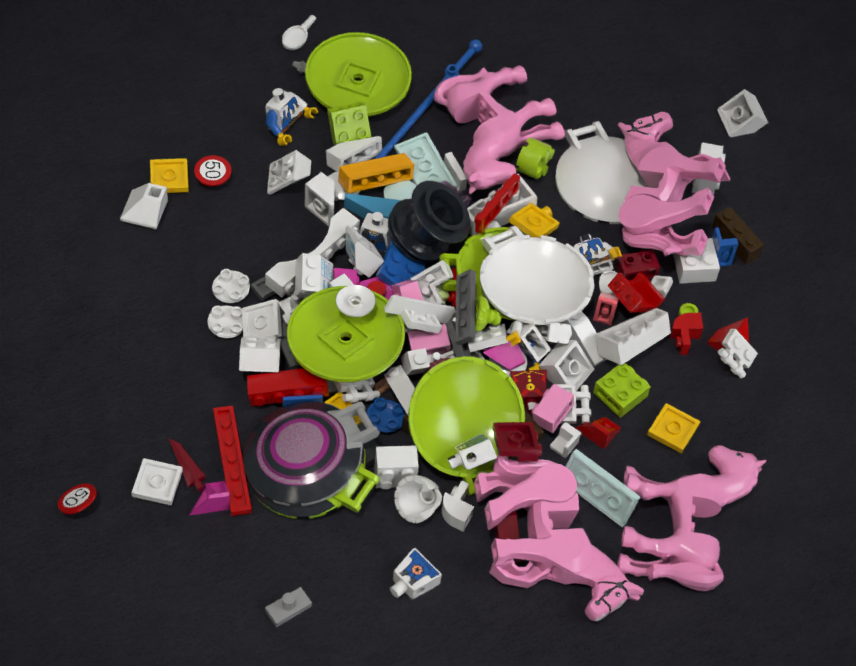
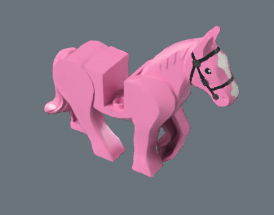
M659 112L649 117L637 119L632 125H625L620 122L618 126L625 136V147L628 156L648 186H631L625 197V202L619 210L618 216L624 227L622 228L624 242L631 247L660 250L664 252L665 256L670 255V253L684 256H702L708 241L703 229L694 231L686 236H679L674 233L671 225L695 215L708 214L714 199L709 188L697 191L694 195L684 200L681 199L686 186L694 179H705L720 183V181H730L721 157L713 158L705 154L688 158L681 155L669 143L657 142L664 132L673 127V120L666 112Z
M498 454L494 463V471L477 475L474 481L477 502L484 500L494 492L504 493L499 498L488 501L485 514L488 530L498 525L507 515L519 508H524L528 511L527 528L529 538L516 540L495 538L491 545L494 563L489 573L501 583L529 588L543 579H549L566 585L570 583L589 585L592 587V599L585 609V614L592 621L603 619L611 612L620 608L628 599L638 601L640 599L639 595H643L644 590L641 587L629 582L620 568L607 555L591 545L583 528L561 529L569 528L579 511L578 493H575L577 481L574 474L567 467L549 460L518 462ZM513 559L529 560V563L526 567H517Z

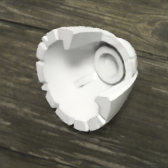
M407 476L396 487V508L400 510V515L409 522L419 523L426 520L442 502V494L437 484L423 476Z

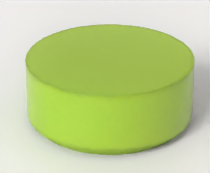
M685 303L680 307L679 316L684 313H698V309L691 303Z

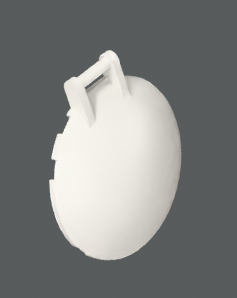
M599 121L579 129L566 130L565 136L571 147L559 159L555 176L560 196L572 210L579 211L587 219L596 222L598 220L607 221L609 224H621L618 216L619 210L625 202V197L631 186L648 187L628 156L625 140L608 137ZM595 132L596 136L578 141L577 136Z
M515 225L503 233L491 238L486 237L482 239V244L489 252V255L483 260L481 265V287L488 301L504 315L524 323L552 324L574 317L589 303L594 290L593 271L586 258L571 245H564L557 242L556 238L541 235V238L523 235Z

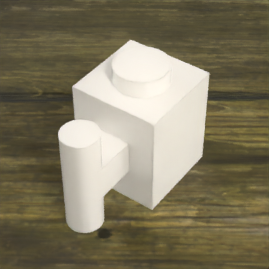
M426 348L407 351L401 357L404 371L409 376L424 373L430 367V363L439 360L441 356L438 352L427 355Z

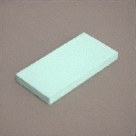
M427 132L394 145L397 154L405 153L414 163L412 181L416 186L423 181L433 180L445 184L453 191L457 189L455 180Z
M579 450L573 451L566 467L574 474L577 481L576 493L621 527L626 525L640 496Z

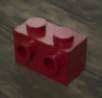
M653 249L622 254V257L618 256L615 266L617 272L622 273L629 281H632L638 273H643L648 279H653L654 276H658L660 265Z

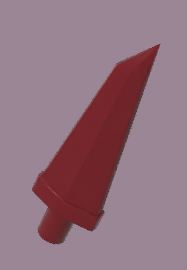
M169 439L179 466L183 467L182 473L189 488L195 486L198 492H202L205 489L202 480L206 478L205 474L180 443Z

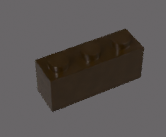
M728 207L715 215L712 228H719L722 239L737 238L738 247L735 254L745 265L760 258L764 244L735 211Z

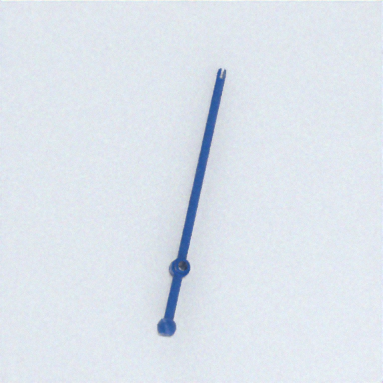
M472 40L469 43V49L455 65H448L445 70V77L441 82L445 79L459 76V70L474 53L481 51L482 44L479 40ZM437 86L374 159L386 157L394 145L398 143L434 101V93Z

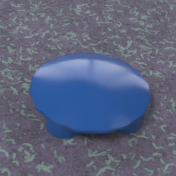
M377 398L367 409L369 419L380 432H394L401 428L402 420L405 416L404 408L401 404L385 400L384 398Z

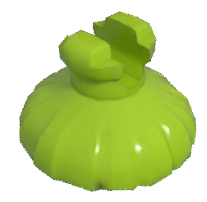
M479 296L475 302V332L482 331L488 323L497 326L501 322L500 312L497 309H490L488 300L483 296Z

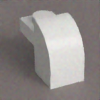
M461 481L458 487L455 486L451 494L445 492L442 504V515L445 521L461 531L465 530L474 511V506L463 501L469 484Z

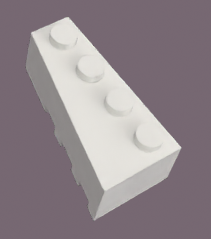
M521 176L520 189L492 222L497 221L500 226L510 223L509 219L513 214L529 203L537 206L536 194ZM493 190L487 198L480 199L467 208L471 220L469 232L471 236L477 233L474 222L476 214L484 209L488 201L492 200L496 191Z
M655 308L595 334L598 355L619 365L624 364L671 334L668 312Z

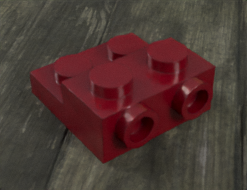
M493 422L492 429L499 456H516L518 462H538V457L542 455V446L538 444V431L534 429L533 422Z

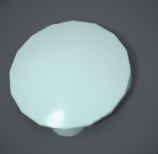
M407 180L386 185L384 198L396 200L410 199L416 184Z

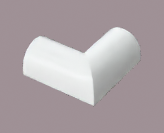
M442 260L410 279L418 282L423 301L444 305L437 286L451 279L453 273L448 264Z

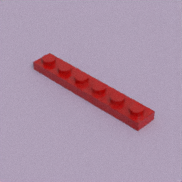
M233 405L213 408L224 477L229 491L231 516L251 513Z

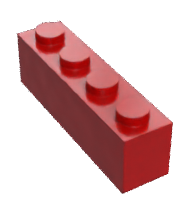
M305 368L247 376L248 397L251 406L282 403L283 397L329 396L328 380L310 373Z

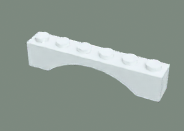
M342 208L330 219V227L323 242L309 254L321 255L329 260L334 252L346 245L345 227L349 225L359 233L360 220ZM296 260L279 262L265 274V285L280 297L291 293L295 288Z

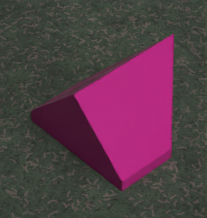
M510 341L505 344L485 348L483 352L505 366L508 371L525 364L519 344L511 347Z
M226 482L206 483L205 489L190 515L229 510V491Z

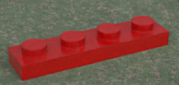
M514 173L509 179H506L503 187L495 192L492 200L488 201L484 209L476 214L474 219L476 232L482 234L520 189L519 175Z

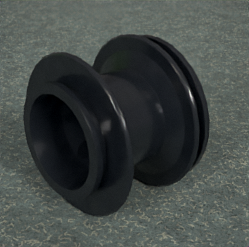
M433 180L419 183L413 190L412 199L400 200L395 204L388 216V231L394 244L405 256L419 263H431L439 260L441 254L447 253L449 243L463 241L468 236L471 228L469 212L463 200L451 188Z

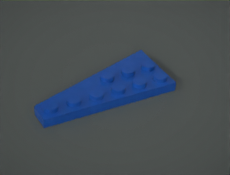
M391 239L383 258L384 262L381 264L376 276L391 286L411 280L410 278L425 270V263L413 261L405 256Z

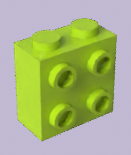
M363 102L327 109L334 145L371 138L367 108Z
M624 363L616 366L599 379L595 384L593 393L621 418L648 397L651 386H649L645 379L636 374L631 366Z

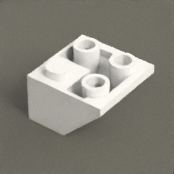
M295 150L271 163L267 193L269 195L309 176L311 160Z
M148 183L133 189L120 221L157 229L168 201L167 187Z

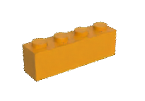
M405 153L343 165L339 166L338 182L347 193L412 180L414 163Z

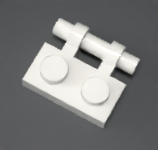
M730 329L722 342L726 349L721 348L718 354L721 356L724 364H728L731 367L734 375L744 378L746 373L743 368H749L758 353L736 329Z
M373 378L356 382L333 381L339 392H347V394L342 396L344 402L372 401L380 396L378 390H372L375 385Z
M556 384L574 394V405L560 424L565 422L576 424V416L582 417V424H589L591 409H589L591 393L589 392L588 385H582L581 392H576L575 384ZM576 400L581 401V408H576Z

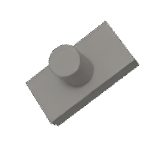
M300 587L291 593H285L281 599L265 607V612L274 625L278 627L312 607V602Z

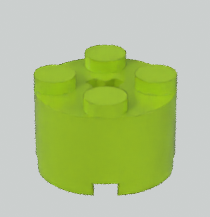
M530 137L526 141L529 143L528 146H523L516 164L519 167L516 170L538 179L541 175L545 176L547 173L548 160L553 157L555 150L550 145Z

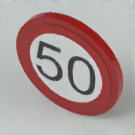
M206 156L196 163L194 173L200 183L207 186H219L230 178L231 166L226 159L220 156Z
M91 484L74 486L60 497L58 508L64 514L81 512V510L88 507L94 501L97 491Z

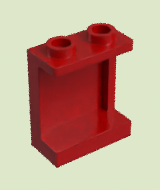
M617 273L607 285L629 312H648L658 308L665 300L643 273H638L632 281L627 280L622 273Z

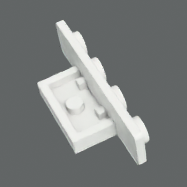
M392 295L384 307L387 313L401 315L408 328L439 333L442 329L440 323L446 324L449 322L455 312V308L452 306Z

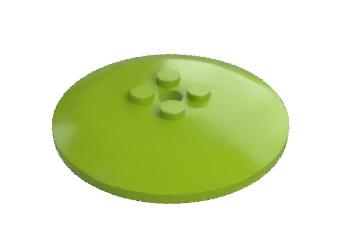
M345 33L325 40L312 51L307 60L305 77L312 95L328 109L363 102L366 105L368 116H372L392 109L403 100L411 84V67L404 53L390 41L368 33ZM356 78H361L362 80H361V81H355L354 79H356Z
M335 286L315 292L300 302L294 309L287 326L288 346L293 357L303 368L323 379L336 382H356L382 373L397 360L404 345L405 327L401 315L385 312L384 307L389 300L372 291L375 296V305L372 311L364 316L351 317L343 314L336 305L337 294L347 286ZM349 337L351 339L349 341H343L341 338Z

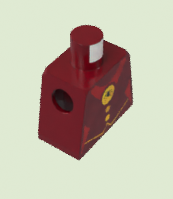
M547 370L510 371L509 376L520 391L526 411L533 415V407L542 401L543 394L546 391Z

